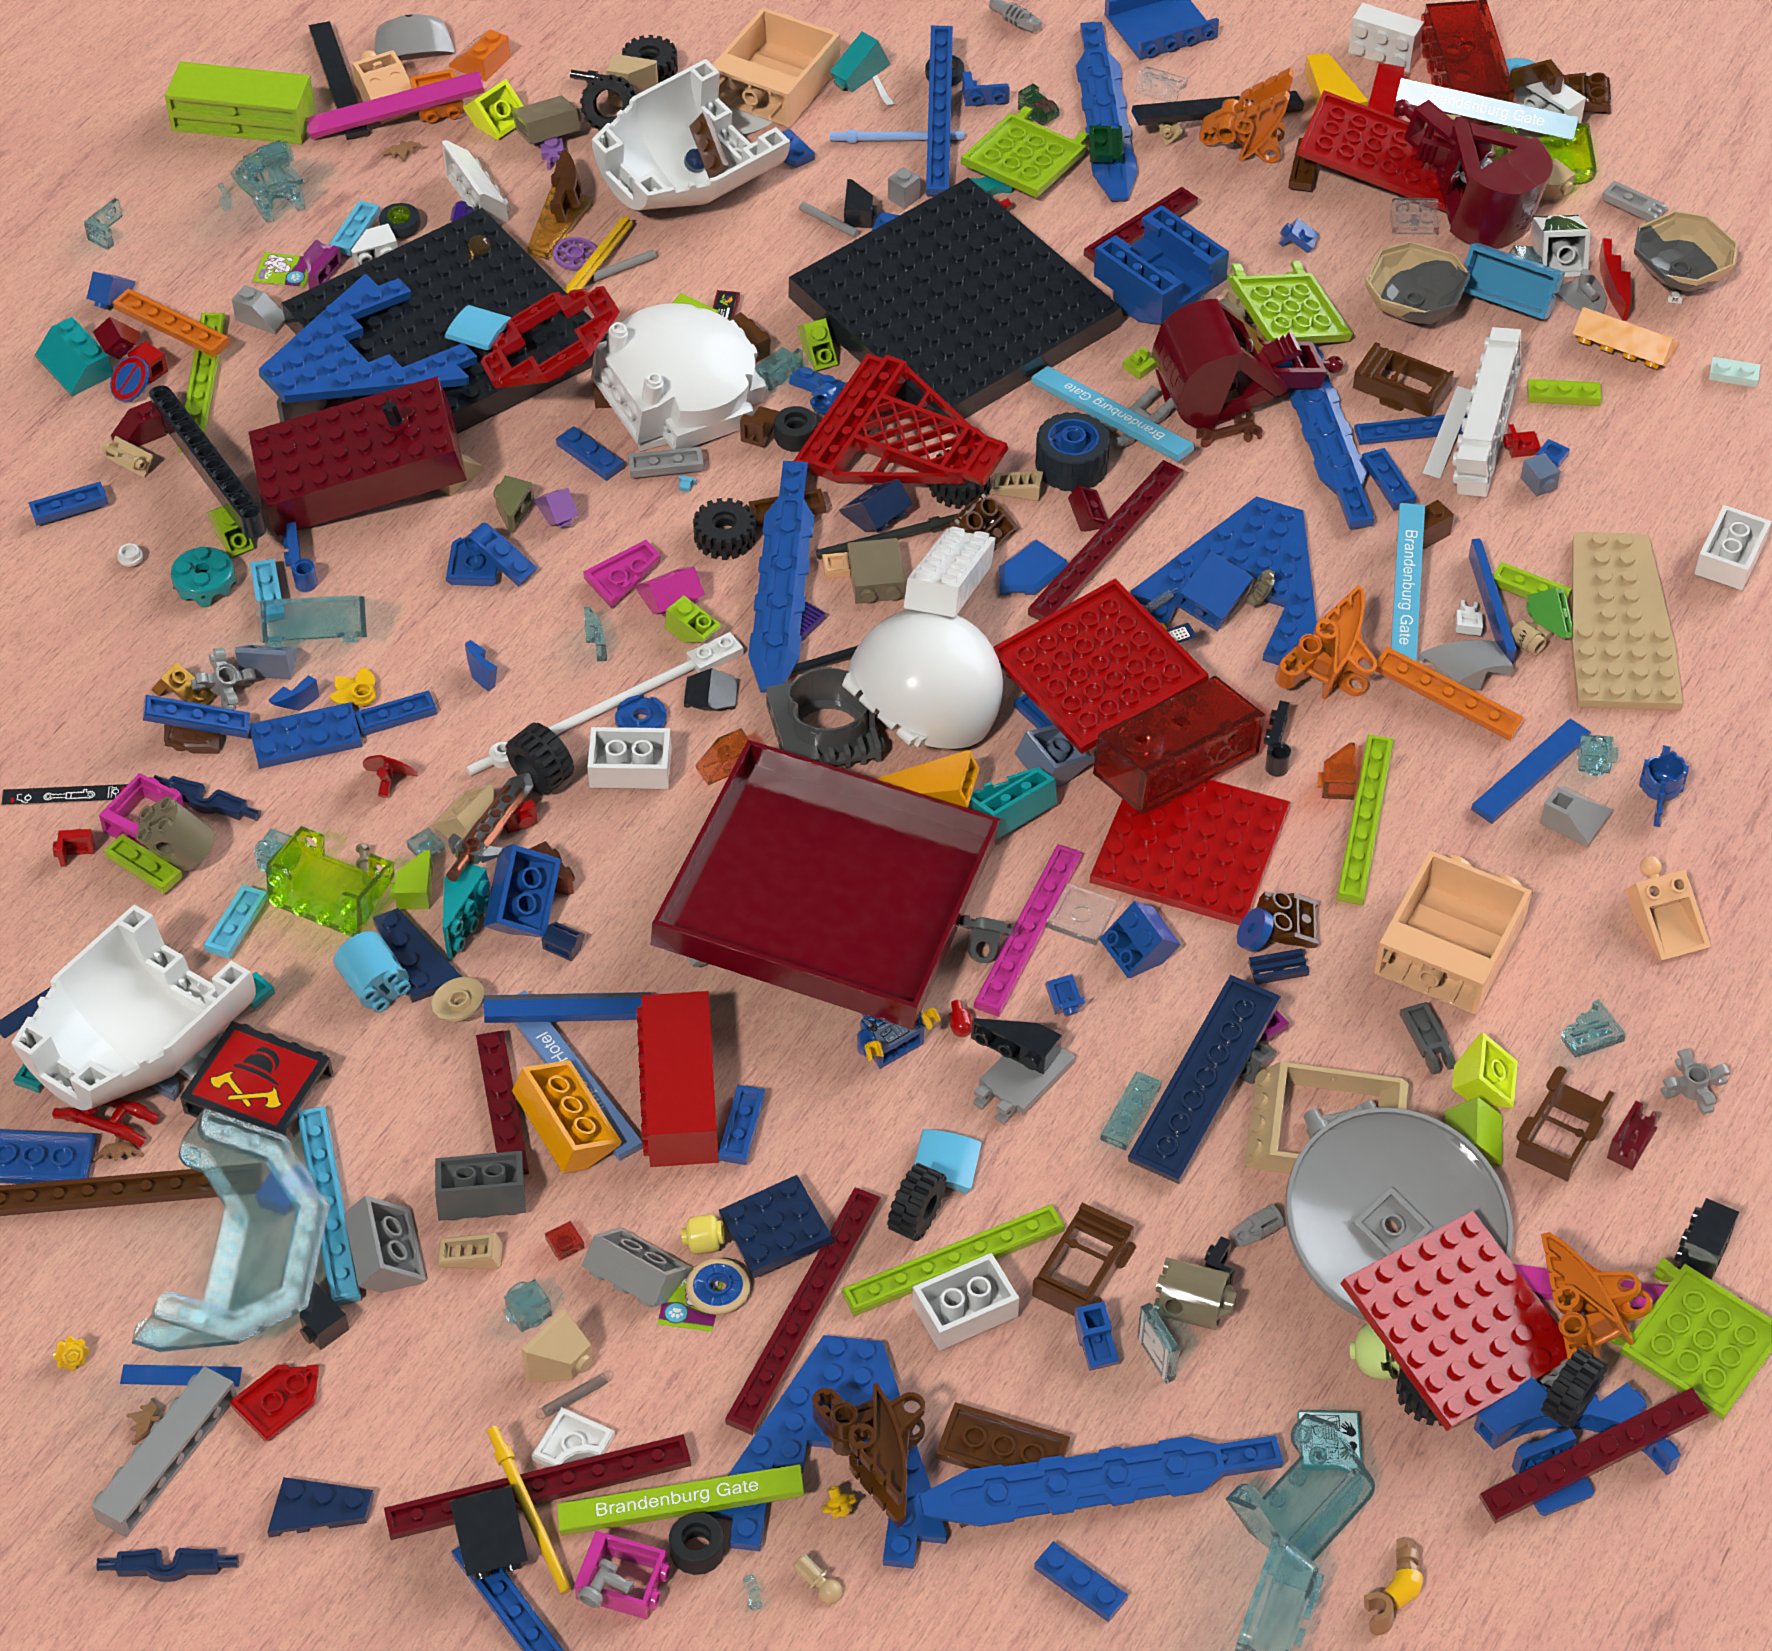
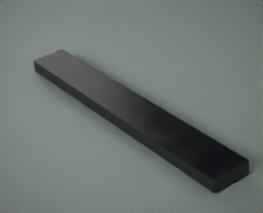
M330 21L309 25V31L336 109L358 104V99ZM367 125L344 130L347 140L369 136Z
M1289 91L1290 97L1286 112L1303 111L1304 103L1297 91ZM1240 96L1133 105L1131 112L1139 126L1203 120L1207 115L1221 109L1222 103L1226 99H1236L1239 101Z

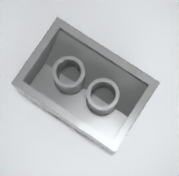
M365 1195L344 1213L358 1287L383 1293L419 1285L426 1281L410 1208Z
M621 1227L595 1234L582 1263V1267L588 1269L590 1275L613 1283L616 1290L636 1296L638 1301L647 1307H655L667 1303L692 1269L690 1265Z

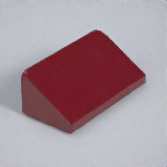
M1077 485L1069 495L1068 500L1080 531L1086 532L1100 529L1108 521L1097 490Z

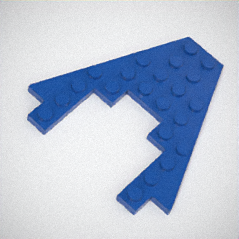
M365 274L259 368V377L284 403L374 395L438 376L443 388L469 385V376L462 369L477 364V356L462 343L405 367H401L390 354L368 362L348 342L363 335V327L356 320L411 299V290L399 278L378 286Z
M1256 496L1132 589L1130 594L1140 604H1146L1147 606L1160 594L1163 595L1168 590L1170 591L1169 593L1172 591L1174 597L1171 600L1163 603L1152 613L1150 612L1159 623H1164L1168 628L1178 608L1175 604L1180 591L1210 551L1225 557L1228 562L1236 567L1246 570L1256 580L1263 571L1270 569L1274 572L1273 578H1275V581L1263 601L1284 607V610L1263 653L1262 661L1279 665L1281 660L1298 645L1303 635L1313 634L1317 624L1304 512L1301 509Z
M823 1335L728 1476L799 1464L803 1473L807 1446L831 1448L830 1439L813 1419L812 1397L821 1388L833 1389L845 1402H849L854 1406L873 1399L874 1383L879 1384L889 1401L899 1397L900 1393L883 1341ZM868 1436L862 1440L864 1443L868 1442ZM917 1445L908 1455L906 1521L904 1525L897 1528L888 1518L883 1554L884 1566L914 1569L917 1541L946 1544L947 1534L941 1520L924 1518L919 1495L931 1489ZM768 1502L705 1513L713 1518L733 1520L729 1548L760 1551Z

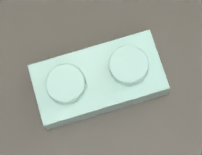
M1712 357L1709 380L1757 388L1760 364Z

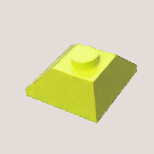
M507 79L464 105L463 109L475 127L498 140L515 128L512 110L523 107V104Z
M1481 1033L1454 1065L1452 1089L1467 1101L1479 1097L1489 1106L1513 1108L1518 1061L1485 1033Z

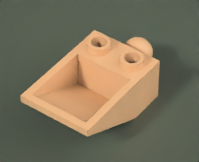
M394 50L376 55L373 51H365L362 53L360 61L352 63L354 84L365 101L412 89L403 64ZM415 111L381 120L379 123L380 125L417 114L418 112Z
M1654 856L1643 858L1640 862V871L1649 879L1631 885L1625 889L1633 916L1659 961L1710 948L1711 944L1686 870L1659 876L1662 868L1660 860ZM1650 888L1655 890L1651 894L1649 893Z

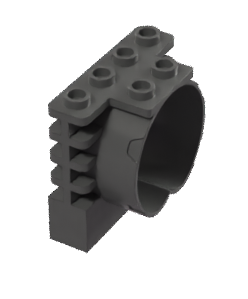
M832 667L815 668L804 672L794 682L765 687L766 706L780 750L835 767L836 765L844 764L845 768L851 767V762L859 761L860 765L866 764V759L874 758L876 762L881 761V753L885 752L883 737H878L877 735L879 727L875 716H878L879 712L873 714L859 701L861 695L855 698L842 686L846 674L849 673L847 670ZM822 709L840 710L854 718L853 722L837 728H818L802 722L810 713Z

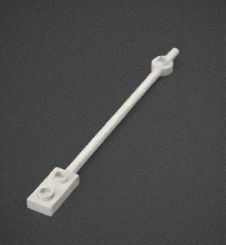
M729 632L687 652V662L548 728L558 735L619 706L622 701L629 697L642 695L694 669L699 673L710 668L715 669L744 655L743 647ZM507 742L494 744L489 750L490 756L467 766L466 771L468 775L472 776L491 766L497 768L510 767L511 765L505 751Z

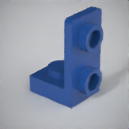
M971 71L962 72V92L965 107L1009 103L1010 86L1008 83L977 85V80H973Z

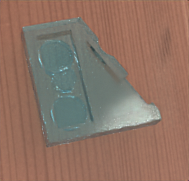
M1597 999L1592 1003L1591 1009L1586 1014L1581 1013L1576 1018L1575 1023L1570 1024L1562 1031L1561 1040L1576 1058L1624 1042L1626 1033L1600 1000Z

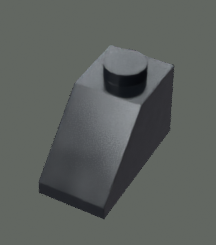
M847 179L844 223L856 228H872V220L877 219V205H873V195L854 180Z
M311 1277L305 1280L299 1315L302 1325L300 1333L307 1343H314L322 1350L349 1330L346 1314Z

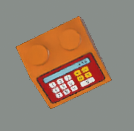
M490 29L474 39L449 63V67L465 74L479 71L482 80L486 82L511 57L509 37Z

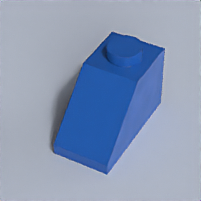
M93 271L86 299L95 301L94 306L108 309L109 305L113 306L112 302L128 288L132 290L136 281Z

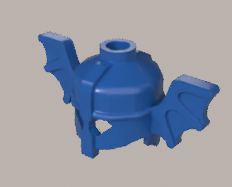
M1663 745L1660 756H1653L1648 758V760H1644L1639 780V786L1649 798L1657 800L1653 826L1656 827L1660 826L1663 802L1670 801L1683 792L1689 771V766H1686L1685 760L1679 757L1676 752H1670L1671 746Z

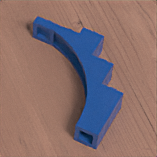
M1531 1377L1520 1384L1517 1390L1478 1413L1474 1430L1495 1450L1510 1440L1524 1434L1565 1427L1541 1413L1543 1402L1547 1398L1548 1389ZM1628 1383L1599 1401L1595 1393L1591 1403L1588 1404L1585 1412L1581 1414L1580 1419L1575 1422L1571 1429L1602 1433L1646 1411L1648 1404L1639 1391L1634 1390ZM1666 1438L1641 1450L1666 1475L1676 1470L1681 1457L1677 1446Z

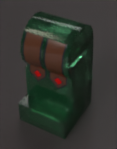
M1034 83L1018 91V110H1021L1024 106L1032 108V113L1028 117L1038 124L1045 125L1059 117L1060 112L1057 104L1039 93V87Z

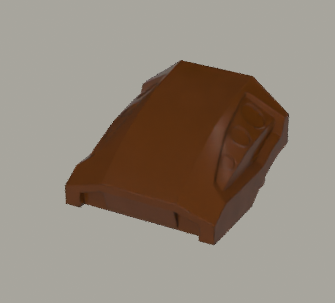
M1585 72L1564 75V84L1586 97L1584 111L1611 112L1610 78L1604 73L1597 72L1591 75Z
M984 493L968 504L950 522V526L962 528L966 533L974 534V532L980 531L988 533L989 537H995L994 551L1020 529L1005 509L998 506L994 499L987 497Z
M164 724V742L166 747H173L176 751L186 750L195 754L220 753L221 734Z
M1265 891L1259 897L1256 908H1261L1273 916V929L1268 938L1269 941L1305 948H1316L1319 945V940L1316 939V907L1318 906V901L1295 893L1286 894L1283 891H1276L1274 893Z

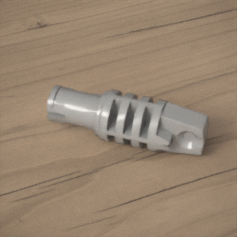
M990 0L989 8L1000 13L1003 19L1025 31L1035 32L1041 29L1042 21L1025 8L1014 2L1007 3L1003 0Z

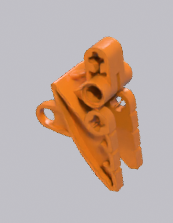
M1290 67L1278 73V76L1274 75L1266 79L1265 83L1262 81L1252 86V89L1244 90L1240 95L1239 101L1236 99H1226L1222 103L1221 109L1203 118L1199 133L1200 141L1206 145L1236 141L1241 145L1239 161H1243L1255 153L1266 163L1277 162L1281 157L1278 141H1281L1285 136V126L1282 118L1289 102V90L1294 77L1293 69ZM1273 150L1277 155L1271 157L1266 155L1265 151Z
M1359 584L1336 607L1334 606L1325 617H1322L1317 622L1313 634L1303 635L1298 645L1281 660L1275 674V682L1278 686L1290 689L1301 680L1312 676L1323 683V699H1326L1336 686L1351 696H1361L1365 693L1368 687L1365 677L1375 672L1377 661L1362 641L1361 626L1365 608V593ZM1359 661H1368L1371 664V668H1362ZM1357 680L1362 685V688H1352L1349 681Z
M1550 1232L1541 1234L1544 1252L1546 1253L1545 1259L1549 1271L1550 1285L1553 1290V1300L1559 1311L1564 1314L1559 1321V1329L1564 1337L1567 1358L1571 1359L1572 1354L1578 1348H1583L1601 1359V1344L1618 1336L1629 1345H1633L1634 1340L1627 1322L1646 1316L1652 1309V1299L1646 1291L1641 1290L1639 1278L1630 1271H1601L1584 1261L1576 1251ZM1626 1279L1635 1281L1633 1288L1621 1287L1620 1284ZM1644 1297L1646 1304L1643 1308L1639 1310L1631 1308V1302L1634 1298Z

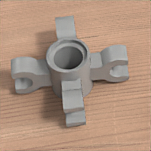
M214 648V654L209 655L214 673H196L194 675L195 679H191L192 689L202 690L210 688L213 693L221 695L222 708L234 710L233 705L238 704V698L233 690V686L252 685L251 680L256 679L255 671L253 668L237 671L233 665L226 663L224 648Z
M1688 1048L1677 1051L1680 1058L1675 1059V1064L1684 1076L1678 1078L1668 1077L1663 1080L1665 1087H1662L1660 1090L1664 1098L1670 1099L1682 1093L1688 1099L1697 1100L1702 1114L1713 1112L1714 1109L1711 1105L1716 1104V1099L1707 1086H1721L1728 1082L1725 1077L1730 1075L1727 1065L1720 1064L1709 1070L1708 1067L1701 1063H1694L1692 1053Z

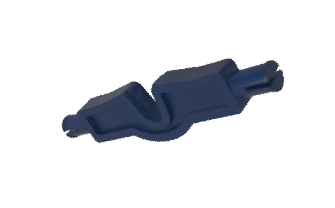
M158 775L153 777L160 784L178 790L182 795V800L198 812L206 814L219 813L236 820H240L244 816L258 821V818L261 816V810L248 807L246 800L218 789L208 798H203L206 789L202 783L185 780L176 776H171L169 780Z
M154 1548L138 1551H119L117 1558H97L96 1562L97 1571L116 1570L118 1577L148 1576L156 1581L172 1582L180 1580L187 1575H216L219 1573V1568H238L239 1555H219L218 1549L178 1548L175 1551L173 1562L170 1565H163L162 1551Z

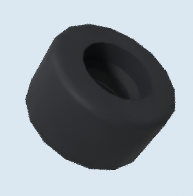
M791 406L779 411L774 418V439L777 445L790 452H800L817 427L815 414L802 406Z
M700 1512L689 1513L679 1518L672 1525L669 1533L670 1557L675 1566L684 1573L700 1575L714 1570L722 1562L725 1553L724 1532L715 1518ZM694 1537L705 1538L709 1541L707 1547L701 1550H691L685 1547V1543Z

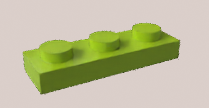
M1528 379L1527 398L1530 403L1600 406L1602 400L1600 382Z
M1503 562L1499 564L1493 574L1498 588L1528 599L1527 595L1552 588L1564 589L1566 599L1570 596L1571 588Z
M121 834L103 850L106 858L162 894L169 891L183 878L181 870L124 834Z

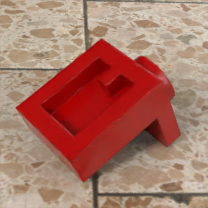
M1508 424L1507 433L1503 435V444L1505 448H1508L1511 458L1536 455L1541 446L1535 431L1517 433L1514 424Z

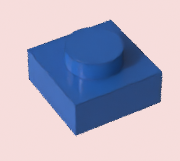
M1548 439L1536 456L1545 453L1556 467L1559 468L1568 457L1570 448Z

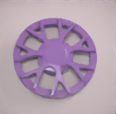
M569 237L555 245L553 257L555 262L566 270H580L587 261L584 258H589L596 250V247L588 239ZM591 248L592 251L584 253L585 250ZM557 253L566 254V256H557Z

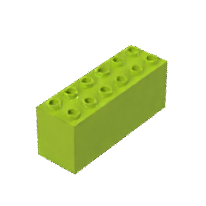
M180 61L165 94L171 130L178 132L302 145L308 131L306 117L313 116L316 111L311 77L306 74Z

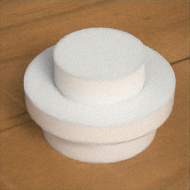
M128 543L120 547L117 558L121 565L131 567L142 561L143 553L137 545Z

